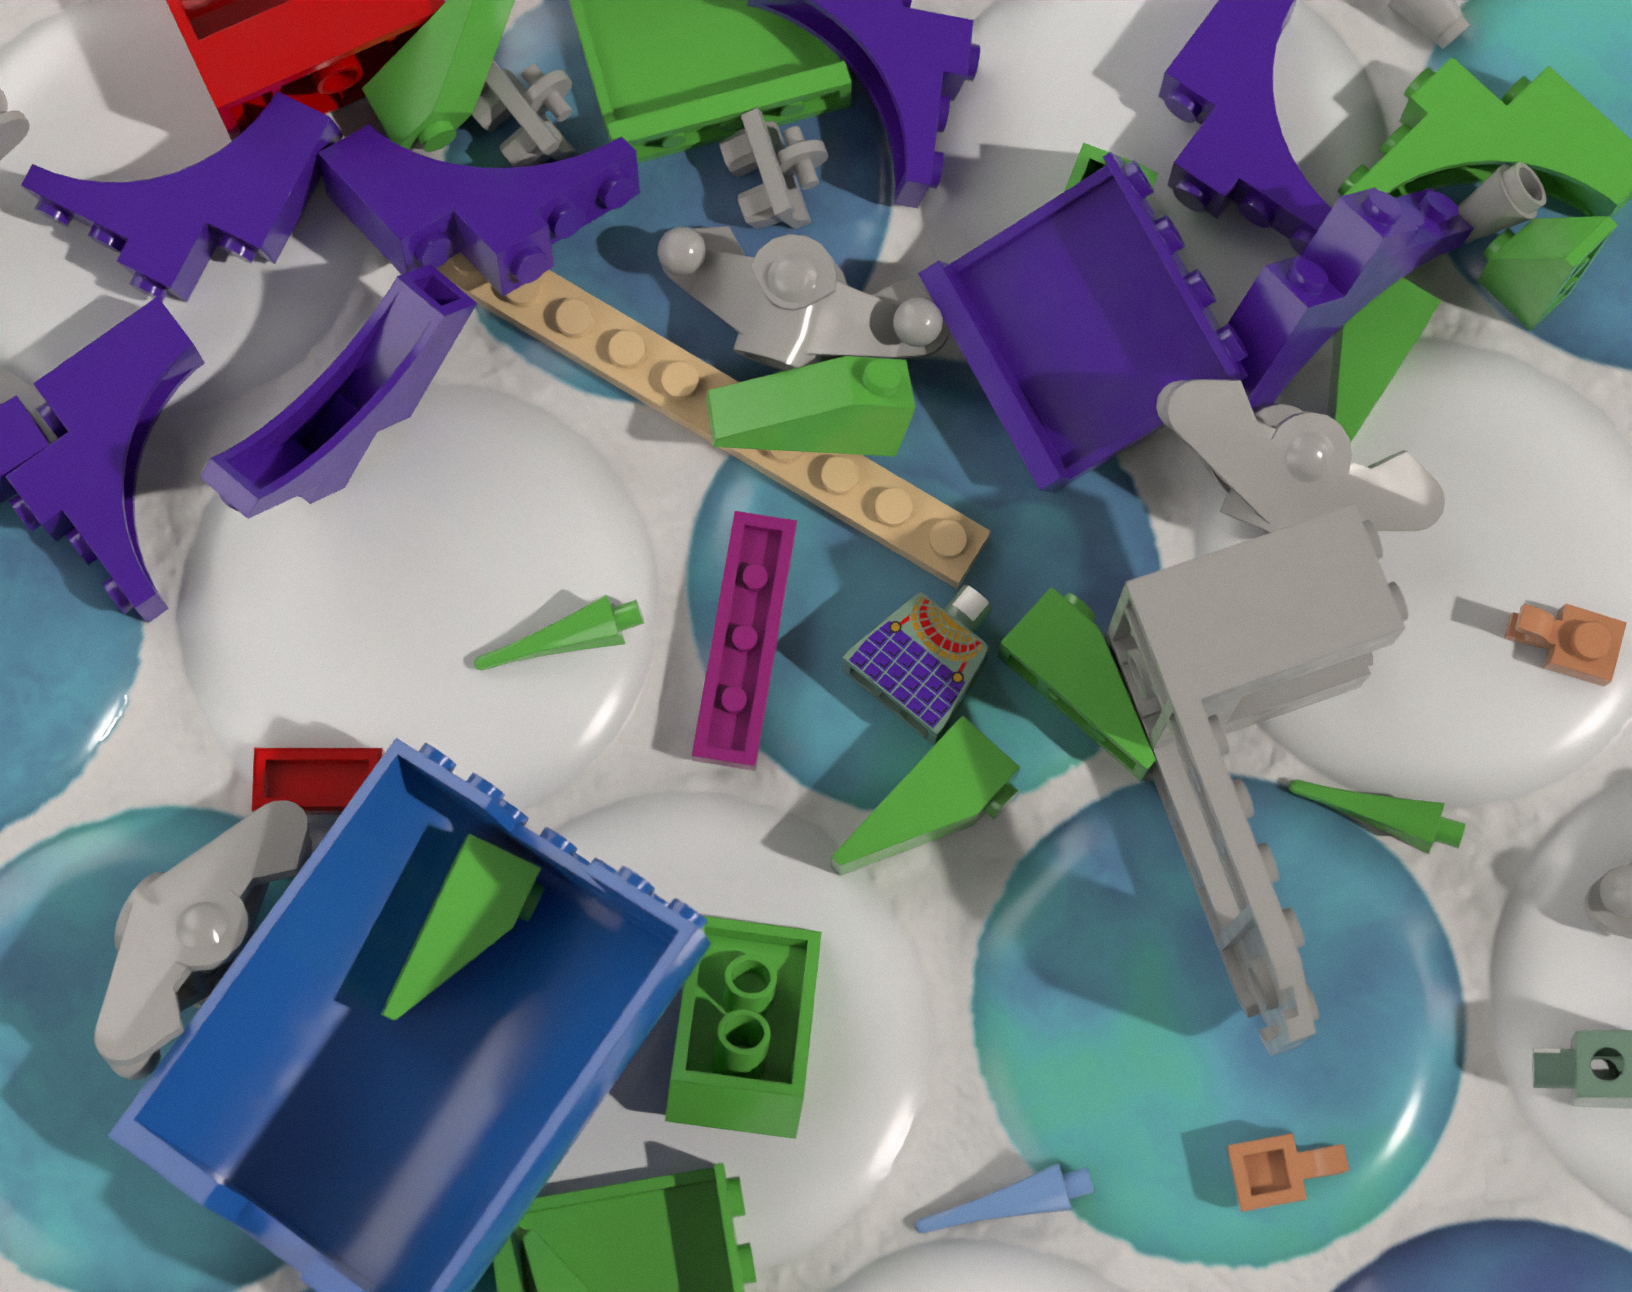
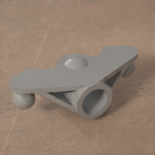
M681 226L675 227L667 231L658 243L657 254L659 261L668 277L738 332L733 352L781 371L843 356L887 359L925 357L938 352L944 347L949 338L950 330L942 318L940 309L932 299L905 278L874 295L847 286L844 273L833 261V258L822 244L804 235L787 234L774 238L757 252L755 258L745 256L730 226L696 229Z
M1178 380L1166 385L1157 397L1156 409L1161 421L1171 428L1192 449L1226 495L1219 512L1267 532H1273L1356 504L1362 521L1370 520L1377 531H1420L1434 525L1443 513L1445 505L1443 489L1438 481L1408 451L1402 450L1367 467L1351 461L1350 439L1341 424L1328 415L1310 411L1303 412L1298 407L1280 403L1262 406L1253 412L1240 380Z
M282 800L273 801L260 807L166 873L154 872L144 878L130 894L116 923L114 942L118 954L94 1036V1042L101 1057L109 1063L111 1069L121 1078L136 1081L147 1078L157 1069L161 1059V1047L184 1032L180 1012L192 1005L195 1008H201L251 939V933L270 882L297 875L312 853V840L309 836L310 824L304 810L296 803Z

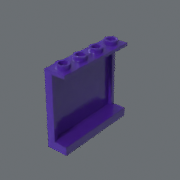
M1112 152L1103 156L1107 164L1106 166L954 262L947 264L938 260L918 273L932 300L940 309L942 318L1040 491L1057 492L1165 427L1166 425L1158 415L1156 404L1159 393L1171 382L1191 379L1241 381L1248 377L1240 362L1248 357L1242 341L1229 323L1223 327L1219 326L1208 307L1217 301L1211 287L1198 269L1190 273L1188 272L1177 253L1185 247L1181 235L1166 214L1157 218L1146 197L1154 193L1147 176L1135 160L1126 164L1123 159Z

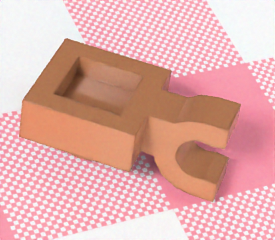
M1523 604L1520 607L1519 613L1513 612L1510 615L1504 639L1548 650L1544 664L1545 669L1604 687L1612 682L1627 622L1570 604H1565L1559 608L1557 617L1554 619L1553 615L1545 610Z
M1293 1133L1232 1144L1226 1147L1240 1213L1305 1201L1307 1196L1303 1180L1338 1175L1349 1171L1344 1144L1297 1153Z

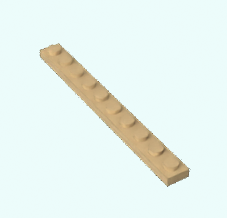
M461 252L448 259L442 266L436 268L477 302L478 305L712 443L706 402L708 390L739 383L735 379L550 270L544 272L537 280L524 284L507 295L502 296ZM719 447L956 589L959 588L990 538L991 531L863 455Z

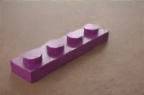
M734 511L695 733L692 761L756 771L797 531V520Z

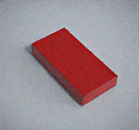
M254 748L251 811L255 812L260 807L273 801L286 800L296 803L304 810L306 815H340L385 754L383 748Z

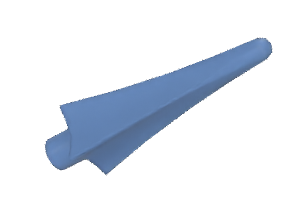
M1057 1163L979 1199L919 1218L915 1222V1229L918 1233L924 1234L984 1220L1072 1210L1070 1199L1095 1193L1088 1167L1062 1173L1061 1167Z

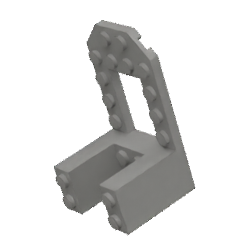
M1356 504L1127 581L1104 638L1156 759L1150 770L1235 995L1248 1018L1261 1014L1268 1027L1259 1029L1261 1041L1271 1057L1298 1047L1316 1034L1314 1021L1319 1020V1012L1314 996L1305 981L1302 961L1297 948L1304 946V937L1300 924L1291 907L1281 909L1272 883L1279 881L1274 857L1265 842L1256 844L1247 819L1254 817L1253 805L1248 790L1240 778L1231 780L1222 755L1229 753L1226 737L1228 733L1360 688L1371 674L1368 666L1373 665L1372 651L1394 644L1406 629L1403 621L1408 619V609L1404 596L1396 582L1387 583L1378 559L1383 557V548L1379 534L1370 520L1362 521Z

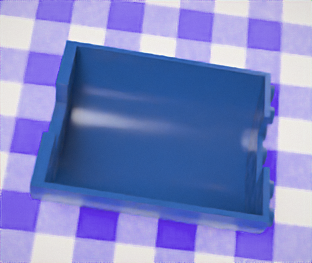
M395 738L108 1135L201 1206L234 1223L302 1274L300 1280L316 1292H472L711 945L710 940L702 931L708 921L693 908L676 898H673L669 904L653 893L655 890L653 885L623 865L616 871L596 857L590 863L576 853L577 847L548 827H545L540 835L525 827L529 818L512 804L503 799L505 794L473 772L467 781L452 773L457 765L442 752L427 743H424L419 751L398 738ZM471 834L541 867L535 882L545 887L528 922L517 918L511 930L394 1021L380 1015L465 836Z

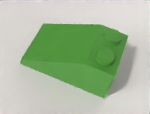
M703 916L708 922L702 931L710 940L711 945L683 985L665 1122L796 1139L804 1100L822 932Z

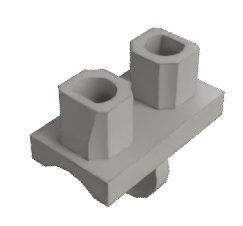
M493 60L474 113L472 114L475 120L484 129L492 133L510 115L515 117L521 127L499 146L501 152L513 167L544 164L549 158L557 161L570 158L576 151L545 112L550 110L558 122L567 119L571 115L573 110L564 100V97L571 89V79L563 70H555L544 75L536 64H532L522 73V77L530 86L526 90L511 70H502Z
M755 108L742 114L741 118L745 128L722 141L719 146L730 173L737 178L757 169L760 171L763 184L738 194V202L744 220L755 229L784 221L796 230L812 223L796 175L803 190L814 188L819 184L815 168L822 165L828 158L824 142L820 140L805 141L801 128L794 126L783 132L787 144L786 147L778 124L775 121H764L761 110Z

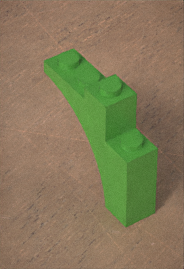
M1451 57L1437 72L1427 67L1410 83L1403 94L1409 99L1399 120L1403 125L1380 148V152L1384 157L1370 170L1364 164L1357 167L1345 179L1337 191L1341 196L1376 187L1379 191L1397 198L1430 188L1433 190L1454 185L1482 184L1501 165L1512 167L1518 162H1522L1528 165L1537 175L1546 196L1563 202L1588 217L1609 216L1612 219L1632 199V140L1549 65L1532 82L1526 76L1521 77L1500 100L1458 61Z

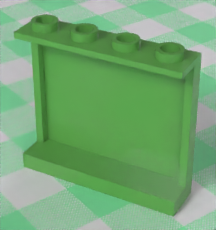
M568 0L608 141L610 143L622 136L636 150L637 163L724 141L745 128L741 115L755 108L761 110L764 121H775L778 126L851 107L852 82L845 61L840 62L839 56L800 26L773 13L747 6L748 0Z
M724 1163L713 1164L714 1167L537 1197L493 1260L497 1292H537L522 1239L531 1229L546 1241L592 1292H745L744 1284L756 1283L757 1280L751 1243L737 1244L733 1218L746 1216L740 1176L727 1178Z

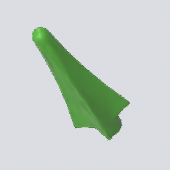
M606 594L571 615L527 637L478 656L474 660V667L477 670L483 671L541 656L624 645L626 643L622 631L644 624L639 603L636 599L614 606V603L610 602Z
M1298 779L1292 780L1289 783V790L1293 794L1351 815L1428 854L1434 841L1455 848L1460 846L1466 824L1442 817L1441 814L1445 803L1359 793L1326 787Z

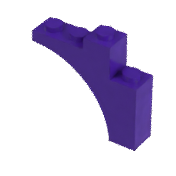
M748 0L747 6L773 13L800 26L822 41L845 61L846 65L857 76L870 95L887 133L894 167V204L918 209L928 189H937L941 179L944 153L935 151L937 132L943 133L945 130L950 101L955 100L965 80L973 81L977 73L980 45L971 43L974 20L910 8L912 0Z
M1218 0L1163 76L1158 97L1164 100L1168 110L1185 122L1193 123L1196 121L1201 125L1174 161L1167 186L1173 189L1175 197L1184 206L1198 213L1206 211L1216 219L1219 218L1230 201H1233L1238 205L1239 211L1248 221L1262 228L1270 226L1288 238L1291 247L1299 255H1302L1332 208L1318 195L1294 161L1283 137L1276 113L1273 92V66L1276 46L1283 29L1291 19L1297 0Z
M276 91L271 102L236 139L213 155L177 172L138 181L97 182L64 176L32 164L21 186L38 200L34 208L37 212L65 227L69 226L73 218L91 227L87 235L88 237L120 253L117 262L133 275L129 283L132 287L152 298L158 296L162 302L167 293L188 302L217 246L248 263H252L256 255L274 264L277 262L322 177L318 152L342 140L344 134L331 117Z
M370 124L318 152L327 196L401 275L429 264L438 268L448 259L461 252L502 296L507 295L524 284L537 280L544 272L554 267L551 245L561 239L571 237L583 226L613 209L624 206L631 198L640 194L636 150L622 136L602 147L575 157L546 164L512 168L474 167L432 159L392 142L377 132Z
M1376 187L1340 196L1302 255L1263 267L1228 321L1248 353V357L1240 361L1248 374V377L1241 380L1253 412L1262 406L1273 404L1289 382L1323 344L1379 294L1428 261L1462 247L1474 228L1458 214V207L1450 198L1442 193L1433 191L1431 188L1397 198L1379 191Z
M431 264L397 276L378 307L332 364L296 400L262 428L235 446L210 458L200 478L220 495V498L227 506L239 511L247 519L297 496L312 504L344 489L376 433L412 416L477 302Z
M158 296L33 383L46 401L36 410L58 439L6 475V478L18 493L9 503L31 532L42 525L55 541L66 535L88 566L99 559L111 575L109 579L102 583L110 597L124 614L135 608L147 623H150L169 608L150 577L139 545L135 521V493L138 470L144 448L162 410L177 389L195 370L205 364L194 343Z

